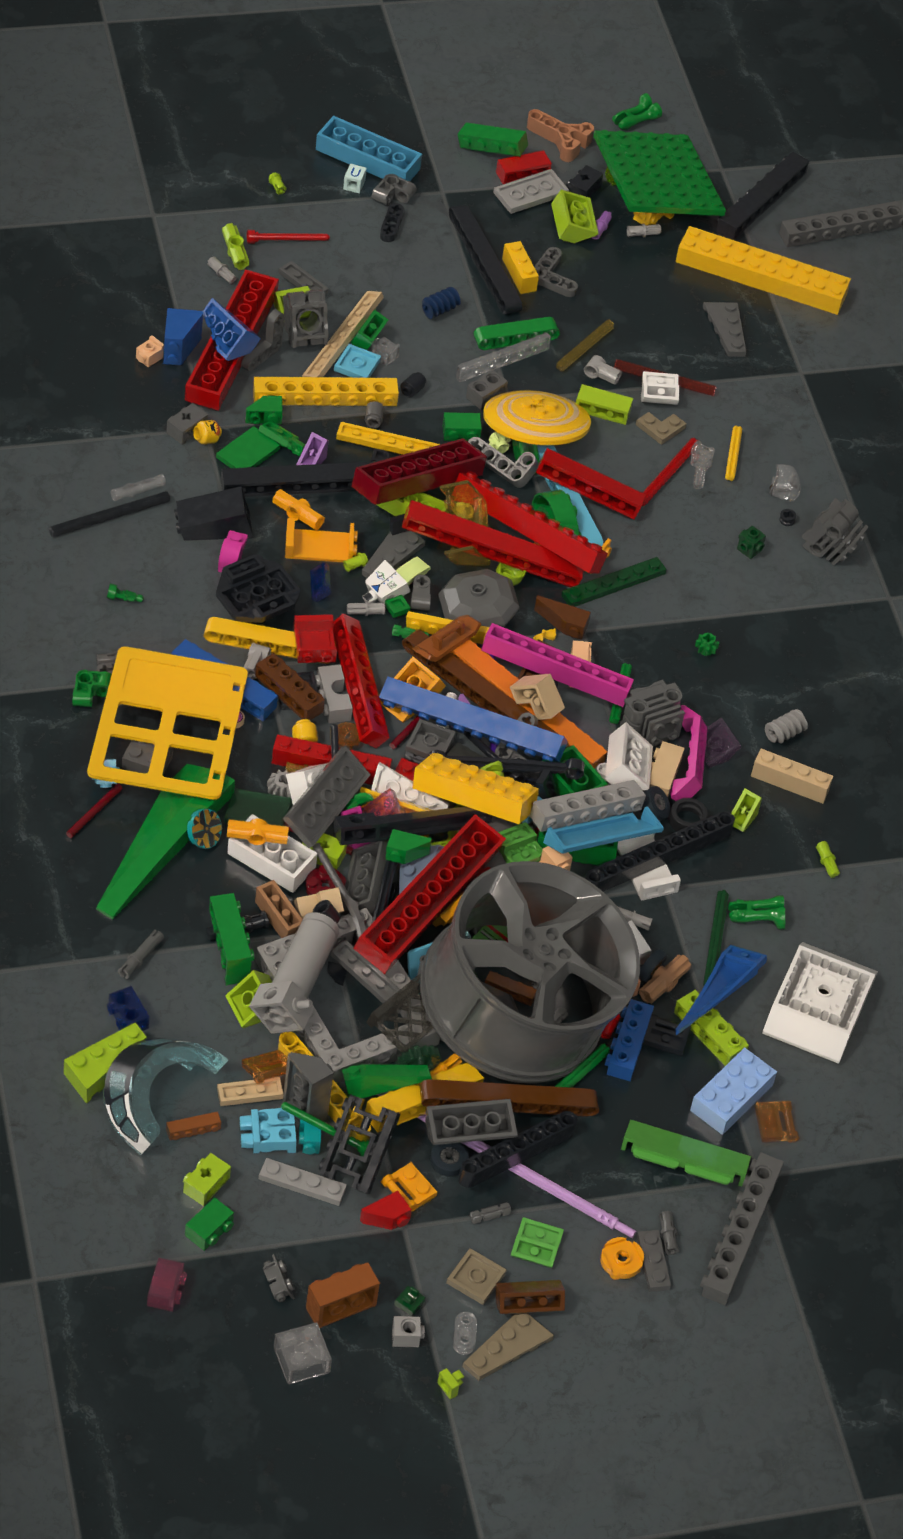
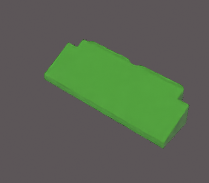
M631 1119L621 1150H625L627 1143L631 1142L633 1143L631 1152H633L636 1158L676 1169L679 1166L684 1168L688 1174L728 1185L730 1182L733 1183L736 1174L741 1176L738 1186H742L751 1156Z

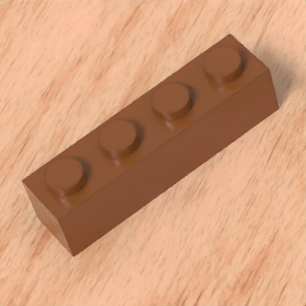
M489 972L485 980L486 984L512 995L516 1001L529 1006L533 1004L536 989L496 972Z
M218 1111L166 1122L169 1140H178L179 1138L191 1137L211 1131L215 1132L221 1129Z

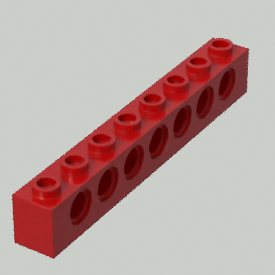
M343 613L333 621L334 641L347 692L352 704V712L360 742L377 749L390 737L360 621Z

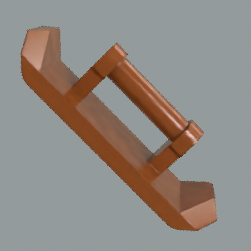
M469 615L459 616L412 649L426 659L437 662L475 636L481 627V622Z

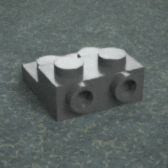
M419 719L406 744L405 751L427 758L429 752L433 750H441L448 754L454 743L456 731Z

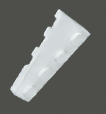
M381 762L378 763L371 790L431 810L449 808V802L413 789V781Z

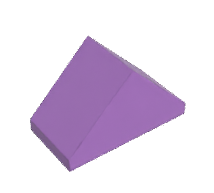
M312 432L296 465L322 464L327 458L328 440Z

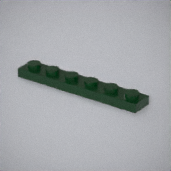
M655 557L563 590L561 596L568 605L576 607L665 575L667 569L659 558Z

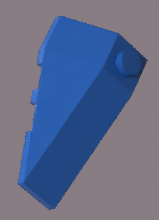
M214 298L209 301L203 310L206 324L212 332L211 337L216 342L217 352L226 360L230 361L250 354L261 338Z

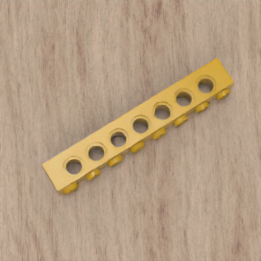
M254 377L253 381L254 402L262 396H282V405L367 406L368 403L376 401L383 406H397L398 403L397 378Z

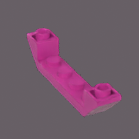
M681 705V710L685 712L682 726L686 732L691 731L692 738L689 741V769L686 771V778L673 780L670 795L675 801L682 798H692L702 788L708 728L702 717L685 705Z

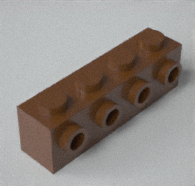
M273 653L256 664L255 677L269 690L275 692L278 698L302 720H312L324 712L325 699L323 696L317 693L307 681L298 676L295 670L287 666L282 658Z

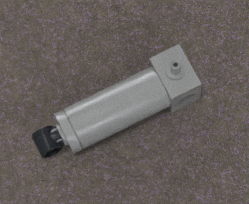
M329 900L320 901L315 905L313 912L304 916L272 983L260 984L249 1005L271 1034L304 1030L314 1009L313 1002L308 1000V997L339 935L337 923L340 921L341 915Z

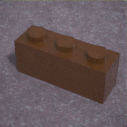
M561 1280L496 1283V1305L500 1314L564 1311L565 1289Z

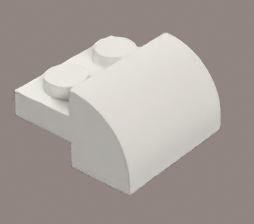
M643 371L641 402L677 405L679 402L678 374Z

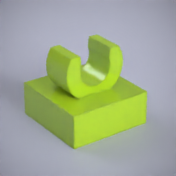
M447 1368L439 1372L438 1384L450 1400L458 1395L459 1386L463 1384L461 1379L464 1378V1375L460 1370L451 1374Z

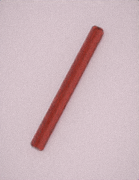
M616 359L614 368L641 377L643 371L667 373ZM678 376V385L681 388L714 396L717 387L715 385Z

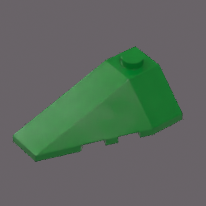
M362 1064L350 1066L342 1070L349 1097L354 1095L361 1099L432 1079L428 1065Z

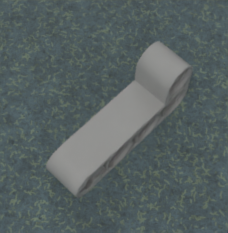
M473 437L468 441L475 448H481V452L487 458L494 455L492 459H486L485 466L517 488L524 487L536 473L539 463L531 452L523 453L514 463L478 437ZM528 461H533L530 465H526ZM503 465H508L507 468L501 469ZM521 475L519 479H514L515 476Z

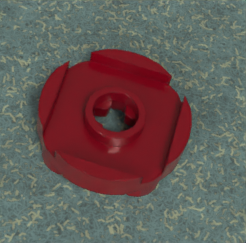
M323 865L312 870L307 875V895L336 888ZM335 869L343 885L345 886L346 878L338 870ZM322 883H328L330 887H322Z

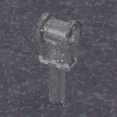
M696 441L691 449L690 465L695 467L693 481L695 489L703 488L705 472L711 468L715 452L713 447H707L701 441Z

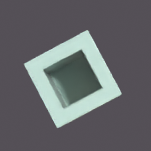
M350 164L344 177L343 189L360 194L366 180L367 168Z

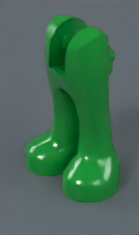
M644 93L639 97V104L637 106L618 112L612 117V121L621 130H628L643 121L662 117V108L657 102L652 104L650 95Z
M783 895L763 900L737 899L736 901L729 902V918L732 922L746 923L770 920L774 921L777 929H785Z

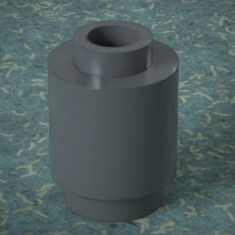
M374 401L366 406L365 422L370 428H378L383 422L384 406L381 403Z

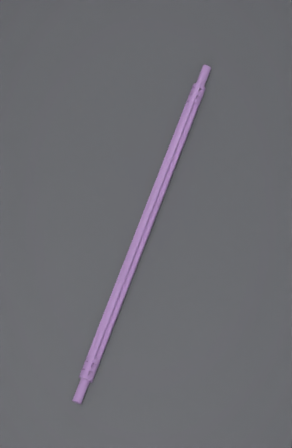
M384 1092V1093L377 1094V1095H378V1096H382V1095L387 1094L388 1092ZM426 1114L417 1118L425 1122ZM482 1141L461 1142L478 1153L491 1148V1146ZM521 1163L508 1169L596 1219V1221L603 1223V1225L608 1226L610 1229L614 1230L615 1228L630 1238L635 1236L636 1231L621 1223L619 1218L612 1216V1214L596 1207Z

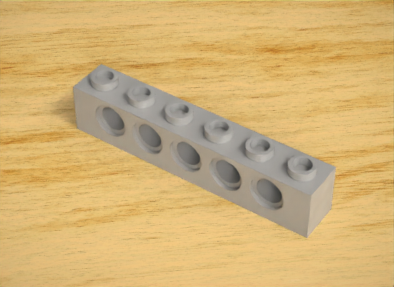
M631 780L534 801L530 818L538 829L543 832L547 831L550 827L556 829L641 810L646 795L636 781Z

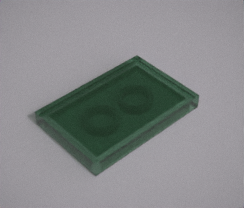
M235 788L224 821L228 823L229 819L246 821L253 814L265 820L268 824L284 826L286 822L283 818L291 809L292 799Z

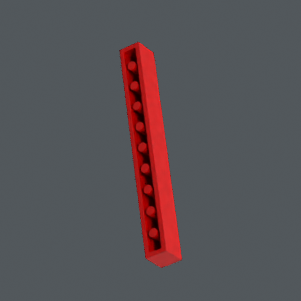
M470 471L459 473L451 493L584 571L600 574L608 554L602 550L600 545L589 543L588 538L581 535L577 536L574 534V530L568 527L563 528L560 526V522L546 518V514L543 512L532 510L531 505L520 503L517 497L506 495L503 489L494 488L491 486V482L477 478V474Z
M413 500L410 501L406 509L402 524L404 529L517 569L526 570V572L568 587L577 586L582 580L583 569L541 545Z

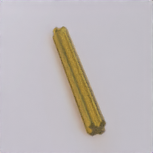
M606 320L556 363V368L564 371L611 331L614 323Z

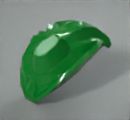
M358 793L351 798L344 809L348 810L373 801L374 798L369 793Z

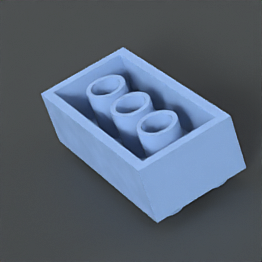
M744 1048L694 1096L690 1111L723 1135L773 1086L777 1071Z

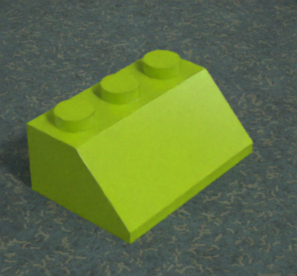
M560 190L551 203L559 239L576 243L597 236L598 229L591 199Z

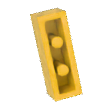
M521 241L504 244L502 260L520 294L537 291L539 275Z

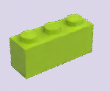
M582 384L576 403L582 406L591 416L626 425L631 412L633 398Z

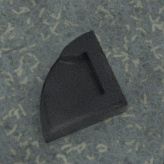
M328 961V974L334 979V982L343 986L347 970L339 963Z

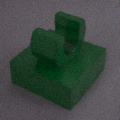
M407 1286L395 1300V1305L410 1316H413L423 1305L426 1297L421 1295L413 1286Z

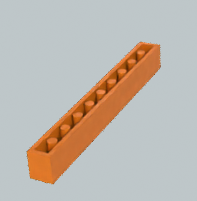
M469 639L450 652L515 701L510 686L516 683L519 678L511 674L489 654L481 651L482 649L476 643ZM530 703L519 704L535 715ZM561 712L551 719L541 720L559 735L565 736L569 747L574 745L594 769L600 763L605 762L608 751L579 729L573 722L564 717Z

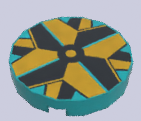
M198 809L191 815L193 816L191 821H188L187 834L191 843L195 844L198 848H211L220 839L222 824L215 811L211 809Z

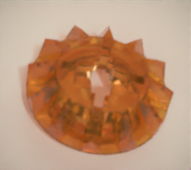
M350 722L338 724L339 745H342V747L346 745L351 749L353 746H359L360 739L356 724ZM350 732V737L345 739V736Z

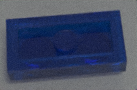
M324 562L310 570L311 594L315 602L331 594L329 565Z

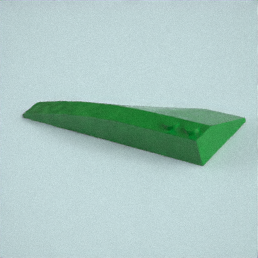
M186 764L173 779L206 784L210 768ZM214 773L213 779L219 780L220 774ZM225 775L221 797L215 800L161 791L98 903L96 910L113 920L190 841L187 834L188 821H191L193 817L191 816L193 812L198 809H211L217 813L234 796L235 780Z

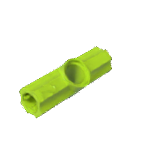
M233 223L226 224V226L222 227V233L228 247L227 253L231 257L234 267L238 268V270H244L249 266V259L244 248V239L240 236L237 226L233 225Z

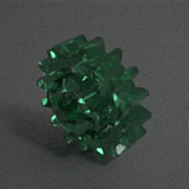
M418 1045L408 1049V1052L401 1053L402 1056L397 1057L395 1063L396 1065H428L429 1069H434L435 1065L440 1064L439 1061L442 1059L438 1047L434 1048V1045L420 1047Z

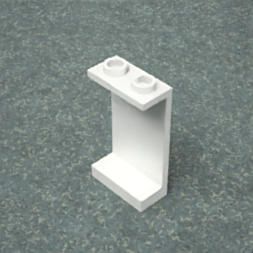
M655 833L618 841L617 850L620 856L654 842ZM666 864L631 879L641 901L677 893L681 882L678 874L671 875Z

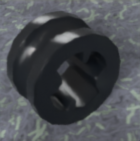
M791 509L782 510L779 518L780 523L784 526L795 524V511Z

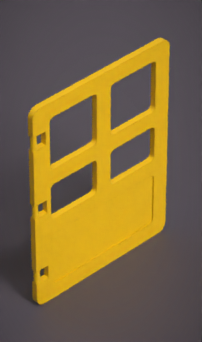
M132 647L119 648L87 769L88 776L93 779L215 800L220 798L248 671L243 667ZM233 686H240L239 692L233 691ZM124 704L161 711L162 718L159 729L150 730L115 723L118 706ZM186 715L219 721L221 724L217 740L213 741L174 734L173 728L176 716ZM224 729L230 730V734H229V735L223 734V730H224ZM118 737L154 744L155 747L148 773L144 774L105 767L104 761L110 738ZM174 747L212 754L213 759L208 782L201 784L164 777L163 770L168 749ZM214 773L220 774L219 780L213 779Z

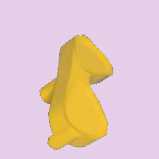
M543 629L542 633L535 635L533 639L543 641L546 638L553 641L556 638V629H549L547 631Z

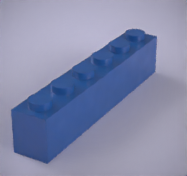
M186 639L171 652V655L227 664ZM247 677L241 708L264 721L277 708L278 695L260 685L257 681ZM233 686V691L239 692L240 686Z

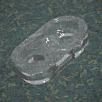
M470 1312L459 1313L454 1324L453 1348L457 1353L463 1355L471 1353L476 1343L477 1319Z

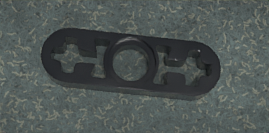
M393 203L389 205L380 231V239L384 242H392L396 238L404 213V207L401 204ZM393 221L396 222V224H389L388 222Z

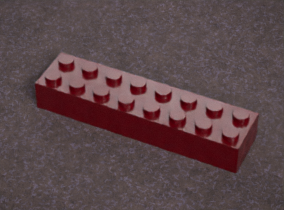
M462 438L356 467L352 487L359 494L370 500L371 503L379 505L455 483L459 473L470 471L478 476L483 475L487 456Z

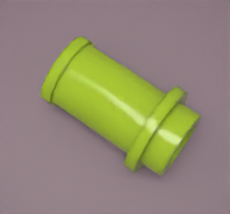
M274 172L269 176V183L274 186L277 194H283L287 188L281 180V175Z
M359 552L357 556L343 561L344 568L347 572H350L357 567H364L368 562V558L365 553Z

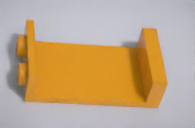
M287 518L285 558L343 562L356 556L357 545L354 542H357L358 531H354V523L350 524V533L294 529L295 519Z

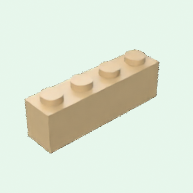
M760 749L751 777L822 804L826 799L833 776L764 749Z

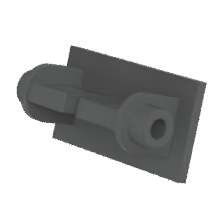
M273 1254L274 1261H266L263 1264V1271L268 1282L276 1280V1282L269 1285L273 1297L278 1302L284 1301L288 1295L295 1299L292 1292L295 1290L294 1285L285 1274L288 1271L283 1260L279 1261Z

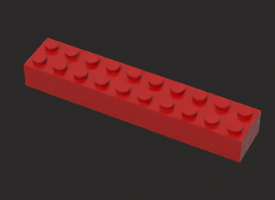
M245 270L226 309L253 332L258 334L274 303V294L278 291L279 279ZM210 337L186 383L185 401L219 411L242 366L241 363L245 355L230 361L226 360L217 352L216 342Z
M475 814L364 931L353 949L382 973L386 974L476 877L479 871L499 852L506 838Z

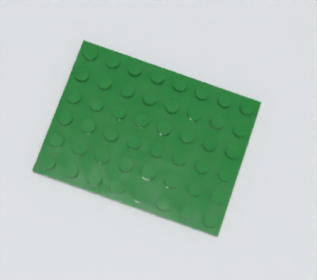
M594 131L593 137L629 212L725 215L726 209L688 135L655 134L653 132L639 133L636 131Z

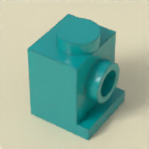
M300 1119L299 1144H303L302 1153L319 1154L321 1130Z

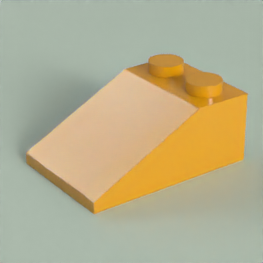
M414 657L394 677V679L438 694L446 687L438 676ZM380 699L381 705L402 723L415 715L414 713L411 715L405 714L397 707L390 709L384 706Z

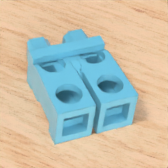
M282 1108L259 1111L258 1109L251 1110V1115L240 1116V1131L252 1130V1133L241 1134V1148H253V1153H260V1151L271 1152L273 1150H287V1153H296L294 1115L284 1111Z

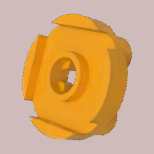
M616 1237L609 1240L601 1253L600 1261L603 1269L615 1280L634 1277L640 1273L643 1265L644 1253L640 1245L635 1241L633 1243L627 1241V1238ZM619 1255H622V1257H627V1259L625 1261L618 1260Z

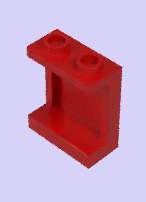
M333 615L295 616L294 636L298 663L336 662L337 647H335Z

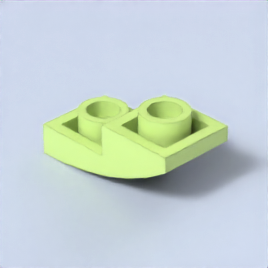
M417 556L398 568L396 572L409 586L417 575H425L431 568Z

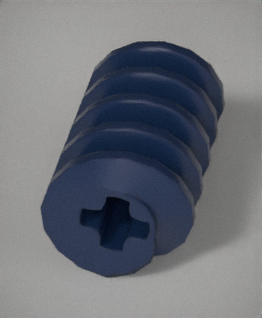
M453 287L443 289L422 300L423 312L428 319H433L434 316L437 317L439 314H444L445 311L448 312L450 309H455L456 305L459 306L461 304L459 293Z

